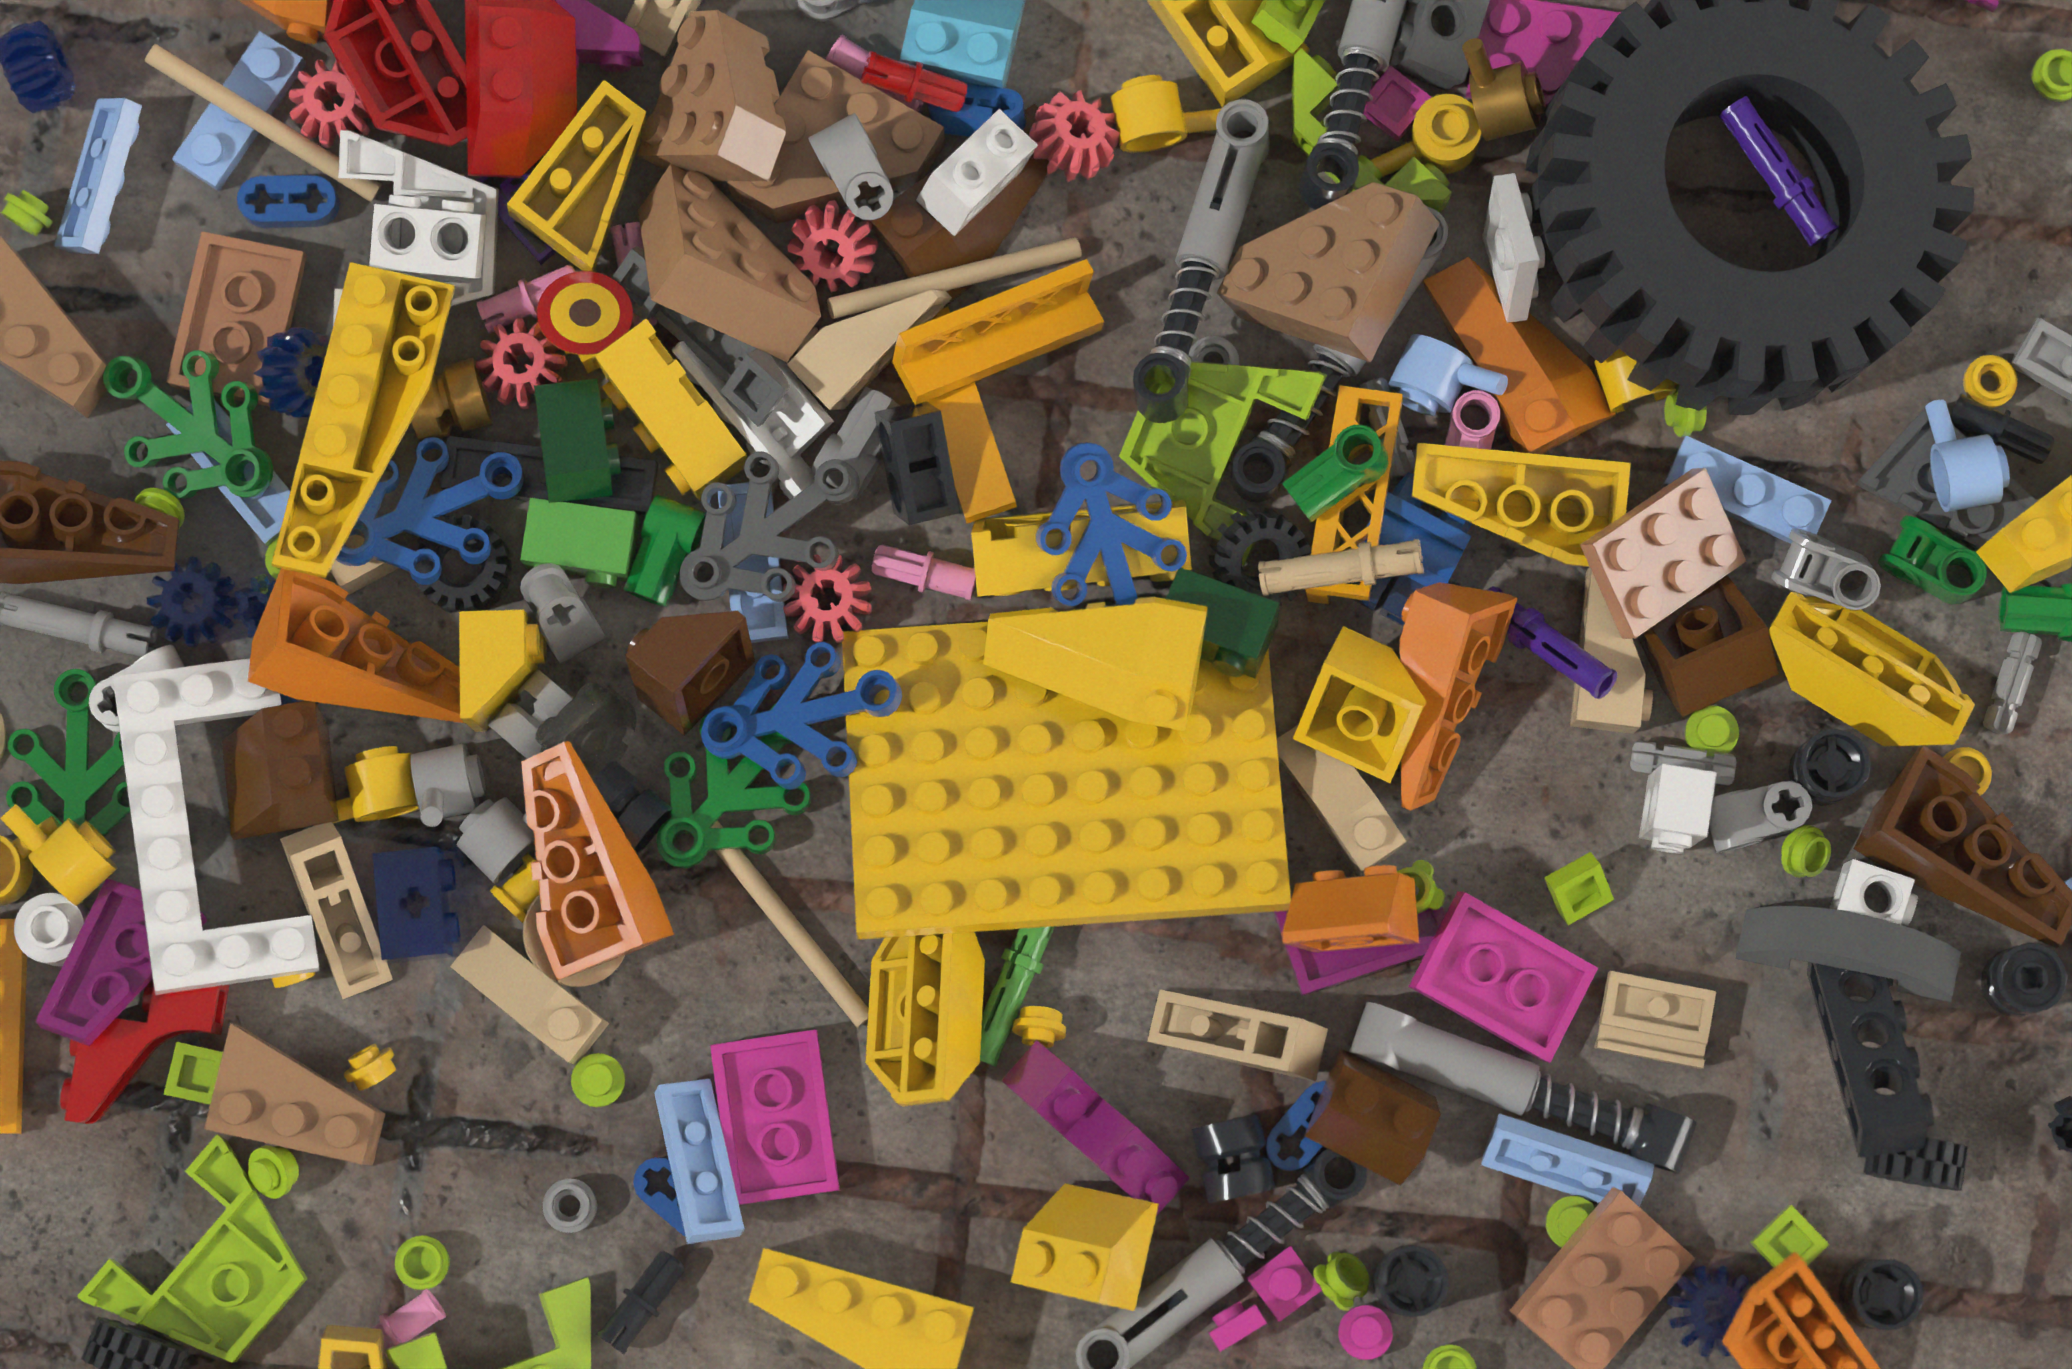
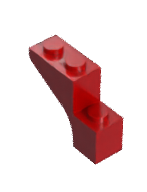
M150 981L145 986L142 1000V1010L148 1013L147 1023L115 1018L90 1046L70 1039L69 1052L71 1056H75L72 1078L67 1077L64 1080L60 1095V1108L66 1110L64 1121L94 1124L100 1121L153 1052L166 1041L190 1033L221 1035L230 984L155 995L154 982Z

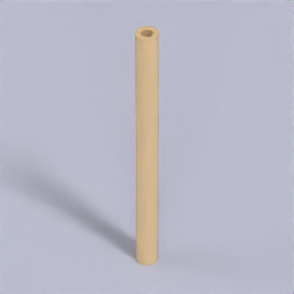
M154 44L147 54L145 62L370 202L373 201L382 184L376 180L339 178V157L159 45Z
M1075 237L828 298V310L832 319L883 307L929 290L948 291L1080 258L1081 247L1078 239Z
M717 820V822L711 828L723 827ZM740 848L714 850L854 1025L858 1028L868 1021L869 1008L743 851Z

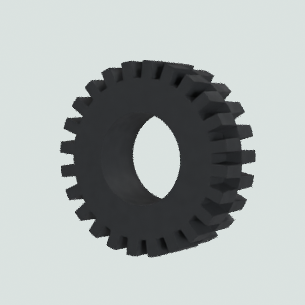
M1650 0L1644 9L1636 1L1615 18L1601 38L1597 36L1546 107L1545 113H1543L1540 120L1546 125L1530 147L1525 171L1538 174V178L1527 192L1532 206V223H1542L1544 229L1540 237L1544 246L1545 265L1543 268H1538L1537 275L1558 270L1564 283L1550 303L1563 323L1584 312L1588 319L1597 327L1583 347L1598 362L1603 363L1615 351L1621 349L1625 354L1637 361L1627 379L1628 381L1651 391L1666 378L1680 384L1675 405L1700 411L1721 395L1728 397L1729 415H1753L1774 398H1778L1783 411L1805 405L1826 387L1829 388L1831 393L1844 387L1913 331L1911 327L1928 314L1940 301L1946 289L1938 283L1960 263L1967 243L1966 240L1951 235V233L1973 212L1974 188L1951 185V180L1972 159L1971 147L1967 134L1940 137L1937 130L1940 124L1957 107L1947 83L1919 94L1911 82V79L1930 58L1924 49L1912 39L1892 56H1889L1874 42L1891 17L1872 3H1869L1850 23H1847L1834 15L1839 0ZM1747 96L1765 125L1790 141L1808 161L1821 187L1825 210L1839 226L1833 234L1822 241L1816 260L1806 266L1787 271H1755L1728 263L1700 245L1678 218L1666 187L1665 153L1670 133L1674 128L1699 118L1719 116L1730 105Z

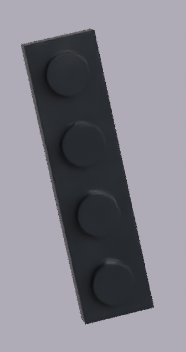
M454 436L447 437L446 446L449 453V463L442 472L440 486L442 490L479 476L481 464L489 455L505 452L519 460L524 477L521 490L509 499L529 501L530 498L548 500L542 447ZM619 456L621 474L611 475L612 496L563 502L634 511L636 514L647 515L655 495L659 464L657 460ZM504 473L497 475L493 479V483L499 487L507 486L512 481V477Z

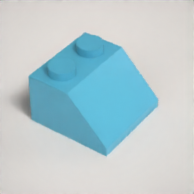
M915 0L910 12L900 61L913 66L917 61L923 63L922 69L963 81L967 84L1006 88L1025 0Z

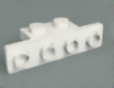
M684 341L679 342L672 349L673 353L681 361L680 365L685 370V375L688 379L702 386L713 399V407L717 414L727 423L734 425L747 440L746 446L749 452L753 454L763 451L776 459L779 464L778 478L780 479V487L789 499H792L814 483V475L810 474L811 468L800 455L834 420L783 360L772 356L787 379L790 388L764 424L757 427L720 392L726 383L703 363ZM761 460V461H759V462H761V463H763V464H767V465L770 467V462H769V461H767V460Z

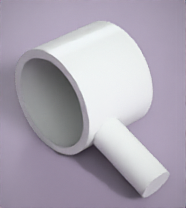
M44 893L28 900L16 916L14 923L16 942L23 953L31 959L52 966H63L90 911L82 903L75 906L60 894Z

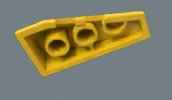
M1417 443L1412 497L1563 564L1590 567L1580 544L1626 514L1631 463Z
M1148 597L1138 598L1135 604L1106 607L1105 602L1087 604L1086 609L1057 612L1054 608L1050 607L991 613L988 618L983 664L1130 721L1185 731L1195 698L1208 607L1164 598Z

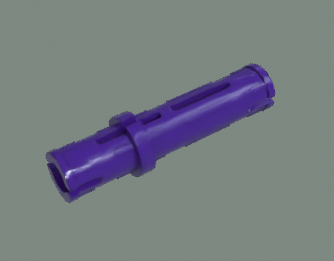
M1747 96L1743 97L1726 108L1719 115V118L1732 132L1743 151L1769 185L1771 191L1776 196L1773 202L1779 210L1785 209L1801 231L1808 245L1813 247L1833 234L1839 226L1833 221L1829 213L1826 212L1812 191L1815 185L1809 177L1803 178L1798 169L1793 165L1782 146L1758 115L1750 99Z
M1495 586L1487 589L1488 591L1503 593L1500 588ZM1516 602L1507 631L1508 641L1519 649L1528 648L1557 671L1563 673L1588 691L1595 699H1601L1606 696L1617 680V671L1607 667L1575 642L1569 640L1545 623L1544 615L1533 607L1526 609Z

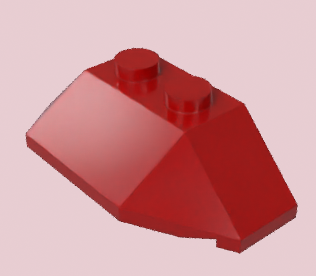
M334 0L323 37L376 129L452 147L467 139L466 65L429 0Z
M465 0L468 176L520 178L553 146L577 115L575 18L555 0Z

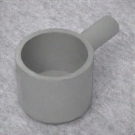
M465 743L411 754L413 784L421 812V820L425 825L436 826L442 821V818L471 813L479 806V797L487 795L486 782L479 755H470Z
M507 797L498 800L496 803H493L491 799L484 801L466 817L459 827L463 835L458 840L457 846L494 884L501 882L512 874L523 863L522 857L527 852L531 855L535 851L534 831L527 825L526 814L524 815Z

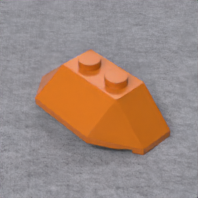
M1796 1252L1790 1254L1747 1290L1722 1341L1742 1369H1880L1803 1259Z

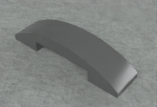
M638 246L633 247L612 276V279L617 281L629 295L633 312L642 321L646 318L648 320L655 317L678 340L684 341L693 353L726 383L720 392L757 427L763 425L790 388L787 379L775 360L767 352L652 301L644 249Z
M1771 906L1746 909L1736 952V959L1788 970L1791 959L1897 979L1899 980L1898 992L1948 1002L1952 1001L1961 951L1949 944L1894 922L1853 912L1804 906Z

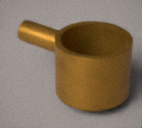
M1479 38L1467 40L1463 44L1462 50L1471 71L1469 78L1471 98L1476 119L1484 139L1489 141L1538 128V114L1545 113L1546 105L1540 79L1536 71L1528 73L1523 61L1492 69L1482 40Z

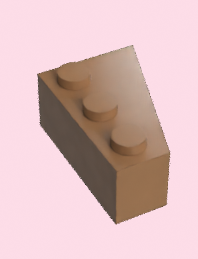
M0 236V364L88 418L107 390L103 379L107 362L57 303L48 289L40 282L18 252Z
M230 1023L204 1129L373 1166L385 1113L259 1038L246 1028Z

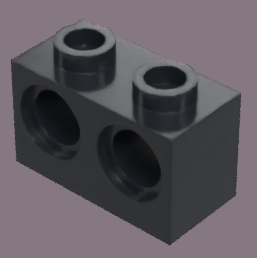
M926 401L916 406L914 403L874 412L893 513L908 525L959 514V505L941 410Z

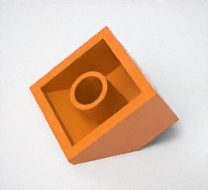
M1379 865L1364 868L1363 877L1345 878L1344 871H1320L1312 873L1313 882L1295 883L1282 932L1284 944L1317 953L1419 943L1415 878L1397 873V866Z

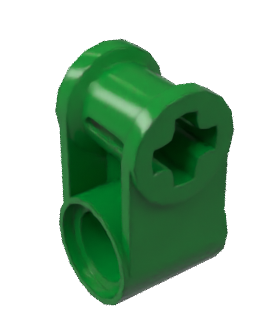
M1908 515L1903 516L1900 521L1902 530L1889 553L1881 554L1878 559L1879 566L1887 573L1906 583L1915 585L1942 602L1951 605L1962 604L1970 600L1982 587L1987 576L1986 565L1975 551L1943 535L1942 532L1929 523ZM1913 543H1916L1917 545L1910 558H1907V553ZM1958 565L1965 568L1971 577L1970 586L1967 588L1953 586L1946 577L1947 567Z

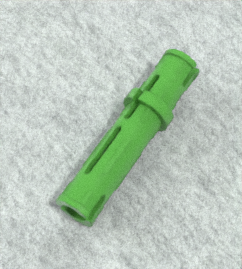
M1055 926L1021 928L1018 930L1010 950L1005 948L1001 957L1005 960L982 1014L980 1061L997 1067L998 1059L1012 1029L1013 1021L1018 1016L1035 973L1040 975L1044 964L1040 963Z

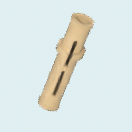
M1419 539L1373 547L1370 542L1359 543V549L1267 562L1259 561L1258 563L1259 572H1262L1259 574V580L1263 596L1363 581L1364 585L1367 586L1376 584V579L1424 573V566L1421 563L1423 557Z

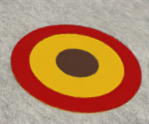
M578 271L559 277L544 290L538 302L537 319L544 336L557 348L577 355H593L600 353L629 331L633 319V307L625 289L614 279L597 272Z

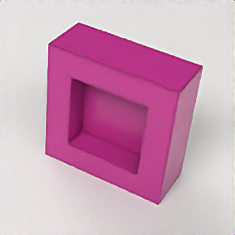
M1390 65L1370 90L1373 100L1367 102L1364 115L1398 142L1414 123V118L1419 108L1431 96Z
M1291 1246L1247 1277V1280L1278 1322L1322 1291L1320 1285Z
M1238 1301L1212 1317L1217 1327L1208 1331V1334L1218 1351L1221 1352L1267 1323L1255 1304L1244 1309L1241 1302Z

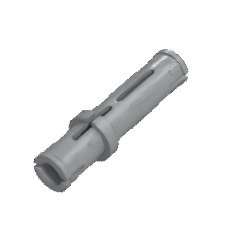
M3 591L0 594V603L5 604V609L0 608V625L12 626L89 644L91 651L100 653L110 649L142 657L155 650L148 647V644H157V627L114 619V615L111 612L103 610L93 614L12 595L10 592Z

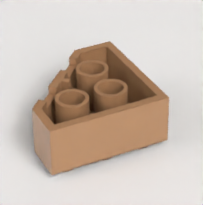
M718 10L690 12L689 17L679 29L677 35L678 47L673 61L661 77L659 84L661 93L653 114L648 117L641 133L643 141L637 156L664 170H667L669 165L672 164L687 172L690 170L697 171L705 175L710 181H769L786 135L784 118L776 114L774 109V103L778 100L779 93L774 70L765 65L764 56L770 51L768 39L763 34Z
M808 50L774 105L775 113L784 118L786 135L769 181H728L727 183L734 200L776 224L798 219L797 216L805 214L812 205L822 210L826 208L829 201L835 200L839 208L847 206L833 179L830 180L808 138L845 117L856 113L878 154L876 156L889 179L892 191L898 190V192H903L928 174L946 144L944 127L873 86L861 83V80ZM867 181L859 184L860 195L855 199L865 198L868 201L869 197L877 196L876 192L882 186L871 187Z
M670 164L638 209L651 300L788 362L821 317L815 285L705 175L693 170L687 172Z
M1371 182L1240 246L1217 294L1241 319L1371 362L1439 225V221L1417 195Z

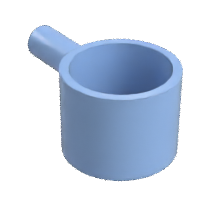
M1420 334L1411 335L1389 381V385L1393 390L1403 394L1402 404L1428 416H1435L1437 411L1450 413L1464 384L1496 395H1502L1508 385V377L1506 375L1475 366L1473 361L1458 349L1440 340Z
M1934 400L1929 402L1925 409L1936 443L1931 447V473L1935 492L1942 509L1945 512L2000 502L2003 496V488L2008 487L2010 481L2008 461L2002 446H1995L1988 434L1957 440L1946 401Z

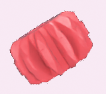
M317 59L315 68L318 74L313 77L307 72L299 71L298 79L305 88L289 90V98L298 105L290 111V116L294 123L303 124L301 129L303 136L313 139L319 135L322 146L330 148L335 141L336 135L340 138V130L353 131L356 129L362 135L369 134L370 129L362 118L370 117L337 60L332 70L329 71L324 61ZM340 95L344 101L343 104L339 107L335 103L334 107L336 110L328 111L324 106L325 102L329 100L333 103L332 97Z
M1081 90L1074 93L1071 99L1067 98L1060 91L1057 95L1053 96L1050 104L1044 103L1035 114L1036 123H1033L1029 131L1030 138L1038 144L1033 152V159H1048L1047 173L1051 174L1057 171L1058 168L1064 170L1067 182L1074 180L1078 172L1089 180L1097 174L1099 168L1104 169L1108 167L1114 157L1113 149L1116 148L1120 132L1112 129L1115 123V113H1101L1099 111L1102 106L1101 98L1092 101L1090 104L1085 102Z
M835 200L828 202L825 212L815 205L810 206L805 213L806 220L797 219L791 228L796 238L790 240L787 246L788 252L800 256L794 265L801 272L809 269L812 272L809 280L815 286L821 278L826 279L827 287L831 293L838 290L841 280L851 288L856 286L860 281L859 272L870 273L874 261L869 255L874 254L878 249V241L866 237L873 227L871 221L866 220L856 223L854 221L856 216L849 208L845 215L840 214L839 206ZM830 239L840 244L836 253L830 252L826 248Z
M517 318L513 324L514 333L508 335L505 328L499 324L494 327V331L500 341L497 344L490 340H483L481 342V349L491 357L477 361L476 368L480 373L489 374L482 382V386L487 392L499 389L497 400L500 404L508 405L517 394L520 408L528 409L530 406V394L535 393V385L564 382L553 371L566 367L567 359L564 355L554 354L559 348L553 345L547 338H544L545 336L538 322L532 326L527 334L525 322L522 318ZM527 354L533 365L525 364L528 371L517 374L514 367L510 364L512 361L518 364L519 362L516 357Z
M818 554L813 555L815 562L822 563ZM839 555L835 566L826 571L814 568V572L809 574L799 565L793 568L794 575L802 582V585L796 584L795 592L791 597L798 600L786 604L783 610L786 616L802 615L794 625V629L798 634L806 632L813 624L815 625L813 629L814 643L823 642L826 629H832L835 642L842 643L844 641V634L840 626L846 623L852 631L859 632L862 630V624L853 615V612L865 615L870 614L872 611L870 603L857 599L872 591L870 582L861 581L853 583L861 573V568L856 563L850 565L843 573H840L842 569L841 555ZM784 584L783 591L786 589L787 584ZM824 588H834L836 597L841 600L837 606L830 603L831 610H821L819 601L815 598L818 592L825 595Z

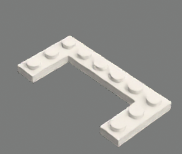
M250 658L113 676L155 995L319 971L312 915L202 930L175 725L250 716L256 714L262 708L282 705L280 693L247 682Z

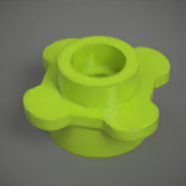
M1417 860L1413 863L1412 867H1406L1397 871V873L1415 878V886L1419 888V893L1416 895L1417 915L1429 908L1437 910L1445 902L1444 891L1437 888L1432 877L1434 868L1425 860Z
M1332 1252L1328 1255V1263L1326 1265L1319 1264L1314 1268V1278L1320 1285L1323 1293L1334 1301L1335 1305L1341 1310H1350L1354 1306L1353 1300L1356 1297L1362 1298L1368 1292V1271L1364 1264L1350 1253Z

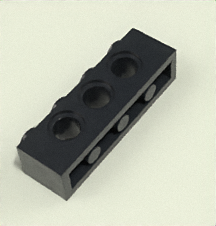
M1808 962V980L1858 1158L1924 1148L1927 1126L1934 1125V1110L1929 1094H1920L1916 1080L1920 1078L1919 1057L1914 1046H1906L1903 1032L1907 1030L1906 1014L1902 1001H1893L1889 988L1893 986V979ZM1858 996L1865 998L1867 1001H1855L1850 997ZM1874 1042L1879 1044L1881 1047L1872 1048L1862 1043ZM1886 1088L1892 1090L1894 1094H1882L1875 1089Z

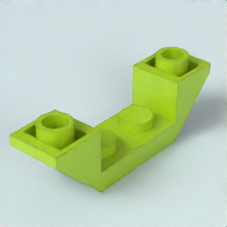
M1301 48L1294 55L1291 69L1292 141L1309 157L1319 137L1326 132L1324 119L1319 123L1315 118L1330 104V97L1333 93L1337 92L1338 85L1334 80L1337 74L1332 66L1317 54L1311 58ZM1360 155L1358 157L1359 174L1352 192L1371 182L1384 185L1380 181L1383 177L1380 170L1367 157ZM1415 156L1385 184V186L1417 195L1425 206L1441 212L1447 206L1452 193L1447 188L1449 181L1446 176L1432 163L1427 162L1423 165ZM1325 172L1335 183L1340 182L1336 175Z

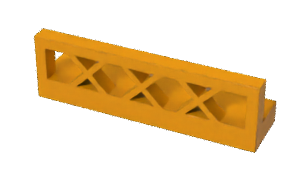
M1084 259L900 332L892 363L915 406L1101 331L1104 320L1088 293L1094 273L1088 260Z
M1339 385L1329 447L1334 444L1337 435L1343 429L1351 425L1360 424L1363 403L1389 407L1387 424L1377 430L1376 433L1380 440L1384 438L1383 445L1388 453V466L1385 473L1378 480L1356 488L1353 493L1344 497L1317 518L1311 555L1359 549L1357 545L1366 539L1367 542L1371 543L1372 547L1379 546L1403 394ZM1368 444L1355 447L1348 457L1349 463L1353 464V459L1367 449L1373 454L1374 447ZM1376 488L1374 503L1372 504L1366 494ZM1360 500L1371 514V521L1368 527L1351 538L1342 526L1345 509ZM1341 537L1345 543L1339 547ZM1360 581V585L1343 583L1305 590L1308 602L1329 605L1330 596L1369 601L1372 585L1365 586L1364 582Z
M0 919V1134H22L27 955L23 953L16 942L14 934L15 919Z

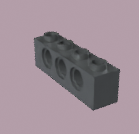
M1407 0L1409 7L1405 19L1400 22L1390 65L1403 74L1442 90L1464 82L1469 66L1462 46L1467 40L1479 37L1490 0ZM1432 13L1442 20L1444 26L1443 35H1439L1434 31L1431 25Z

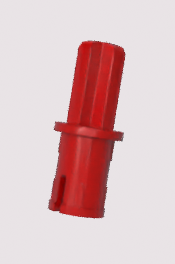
M874 51L869 52L866 60L868 66L864 65L861 83L904 95V101L909 103L914 98L954 112L962 108L967 94V84L965 82L922 69L923 63L918 61L913 66L876 54Z

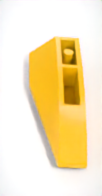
M1147 0L1222 108L1229 102L1240 99L1293 63L1294 55L1301 48L1307 54L1309 53V48L1304 42L1293 54L1290 53L1279 43L1269 40L1262 30L1251 22L1263 0Z
M350 262L273 556V567L323 578L327 577L430 388L455 290L454 285Z

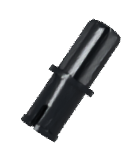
M1962 393L1950 414L1954 427L1974 436L1988 434L1995 445H2000L2003 449L2037 464H2043L2046 461L2054 445V438L2051 435L2009 417L2011 411L2006 409L2003 414L1966 397Z
M659 1252L631 1290L625 1288L623 1293L627 1296L604 1327L597 1332V1335L610 1344L621 1328L624 1327L611 1346L625 1355L628 1347L653 1315L656 1318L659 1316L660 1312L657 1311V1308L685 1272V1266L682 1262L668 1252Z

